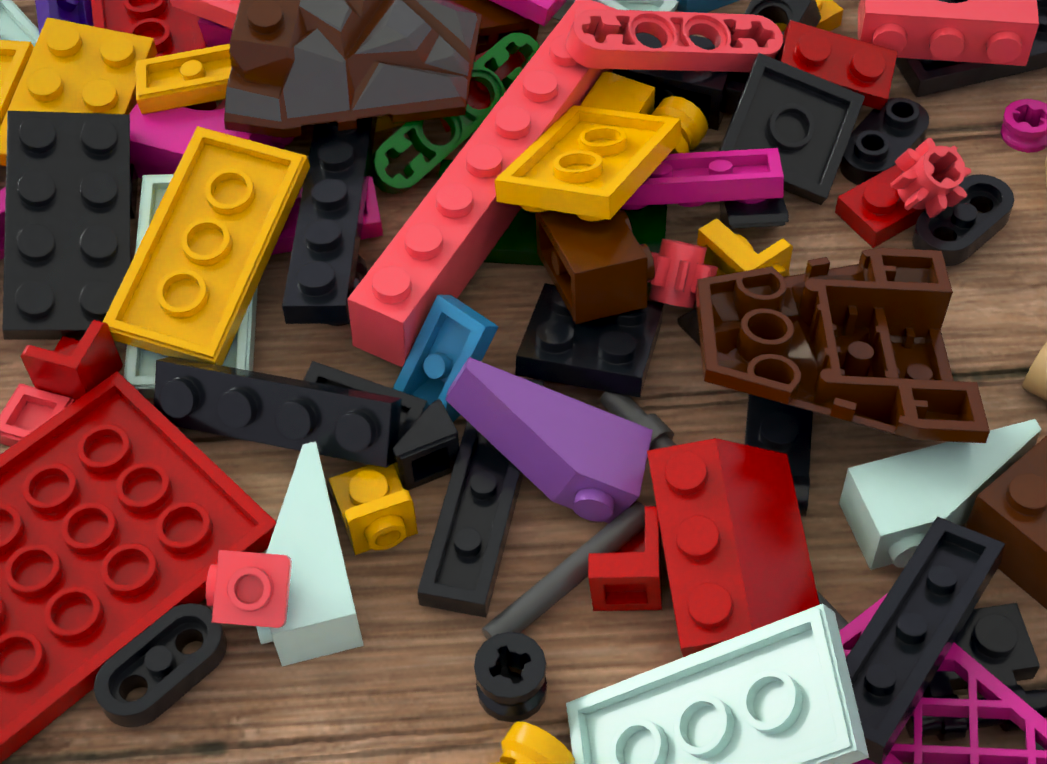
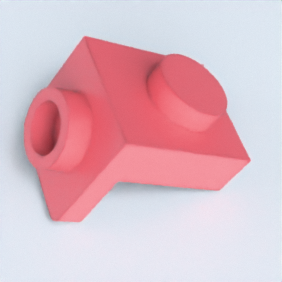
M219 550L217 564H211L206 582V605L213 607L211 623L273 628L283 627L287 620L292 568L291 558L287 555Z

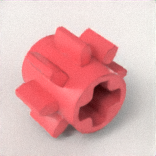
M927 138L915 150L908 148L895 160L898 168L904 172L891 182L890 185L891 188L897 189L900 198L905 203L904 209L907 211L912 208L918 210L926 209L929 218H934L944 211L947 206L953 208L968 195L959 184L972 172L970 168L965 167V163L957 152L955 145L952 147L936 146L932 138Z
M662 238L659 253L651 251L655 276L653 280L647 281L652 285L649 299L674 306L694 308L697 279L717 275L718 266L704 264L707 248Z

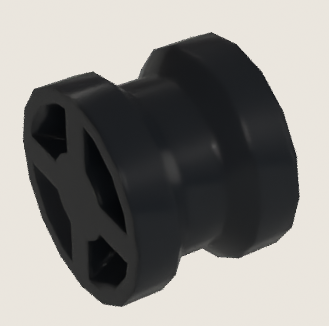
M501 633L485 641L476 653L474 672L477 681L476 689L479 703L487 714L500 721L517 722L526 720L537 713L545 702L547 693L546 660L543 650L535 640L522 633ZM509 666L523 670L521 675L511 672Z

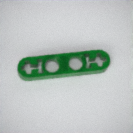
M520 32L510 33L497 42L474 63L471 80L482 83L490 93L489 106L486 109L478 110L467 104L465 115L444 117L443 119L448 123L451 130L450 141L445 145H436L427 140L422 127L424 120L406 122L373 153L369 175L373 177L374 185L383 192L400 194L419 182L478 129L506 92L505 88L508 89L539 49L538 42L530 35ZM518 51L521 52L526 60L523 61L521 67L515 68L501 81L494 72L509 59V54L513 55ZM407 134L410 140L406 139L404 135ZM413 144L419 154L403 169L408 178L406 179L400 173L390 177L385 171V168L390 163L385 154H388L392 159H396ZM424 156L429 159V162L425 161Z

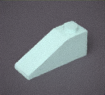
M1032 419L990 430L986 443L945 442L848 468L839 505L870 570L891 564L904 568L937 516L963 526L968 521L977 495L1035 446L1042 430L1037 420Z
M316 441L302 445L266 554L287 555L292 560L286 624L280 628L256 626L261 644L274 642L282 667L364 646Z

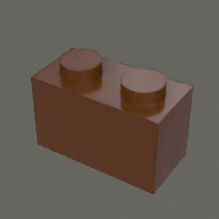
M551 210L535 212L537 254L576 324L647 308V281L654 279V261L649 247L646 244H639L633 235L629 217L624 210L618 211L611 220L604 219L600 221H585L578 218L576 214Z

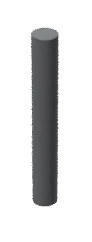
M635 501L629 508L624 510L482 628V632L488 640L494 635L501 633H521L588 577L589 553H616L645 529V506Z

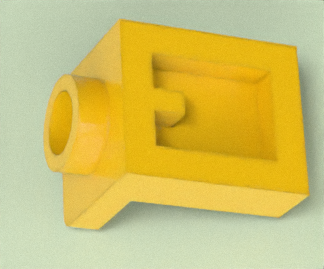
M717 218L698 229L697 245L707 248L704 264L718 266L716 276L771 266L783 277L790 276L789 268L793 246L784 238L757 254L745 237L740 234H734Z
M393 464L387 468L366 465L328 478L331 493L355 555L372 549L386 550L398 545L406 537L418 534L413 500L409 491L403 489Z

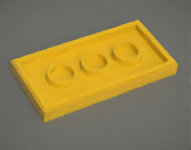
M197 126L103 322L108 324L113 340L165 356L222 366L310 169L308 157L303 154Z

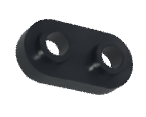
M890 98L881 110L874 108L851 133L839 165L843 176L850 182L860 185L896 165L895 160L908 148L915 150L925 141L929 125V115L924 107L908 98Z
M983 174L965 177L961 184H959L968 194L965 199L953 208L947 206L944 211L934 218H929L926 210L920 214L912 240L914 249L942 251L946 266L958 265L967 260L997 234L1009 220L1014 204V195L1005 182L996 177Z
M195 603L173 607L101 666L95 678L94 693L108 719L123 727L146 725L163 714L221 663L226 653L227 639L221 623H211L212 610L210 608ZM199 641L203 643L201 648L194 653H181L183 648L191 642ZM139 687L147 688L145 695L135 701H126L127 695L132 690Z

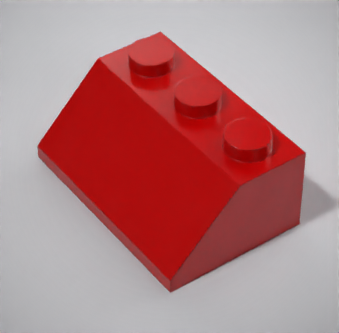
M718 438L647 451L680 649L683 657L820 605L787 454Z

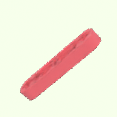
M589 9L577 14L566 39V49L569 55L577 63L588 68L750 72L753 61L758 53L775 59L783 44V34L779 27L764 16L754 14ZM636 34H651L660 41L662 47H647L637 39ZM694 34L702 35L713 43L715 49H702L696 46L689 36Z

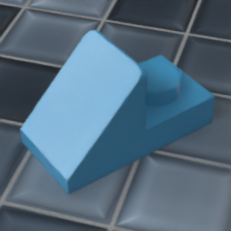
M437 295L392 389L427 400L429 405L435 400L440 399L452 422H454L461 414L445 400L448 389L469 357L482 361L499 326L454 296Z

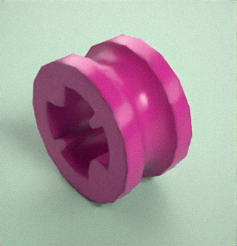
M1021 99L1010 103L1005 108L1004 123L1000 131L1004 142L1013 149L1026 153L1045 149L1047 147V104L1033 99Z

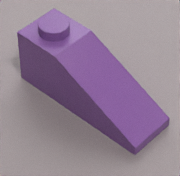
M471 357L467 359L449 387L445 400L552 502L573 509L578 516L586 520L610 523L639 498L648 457L647 451L650 447L653 432L652 429Z

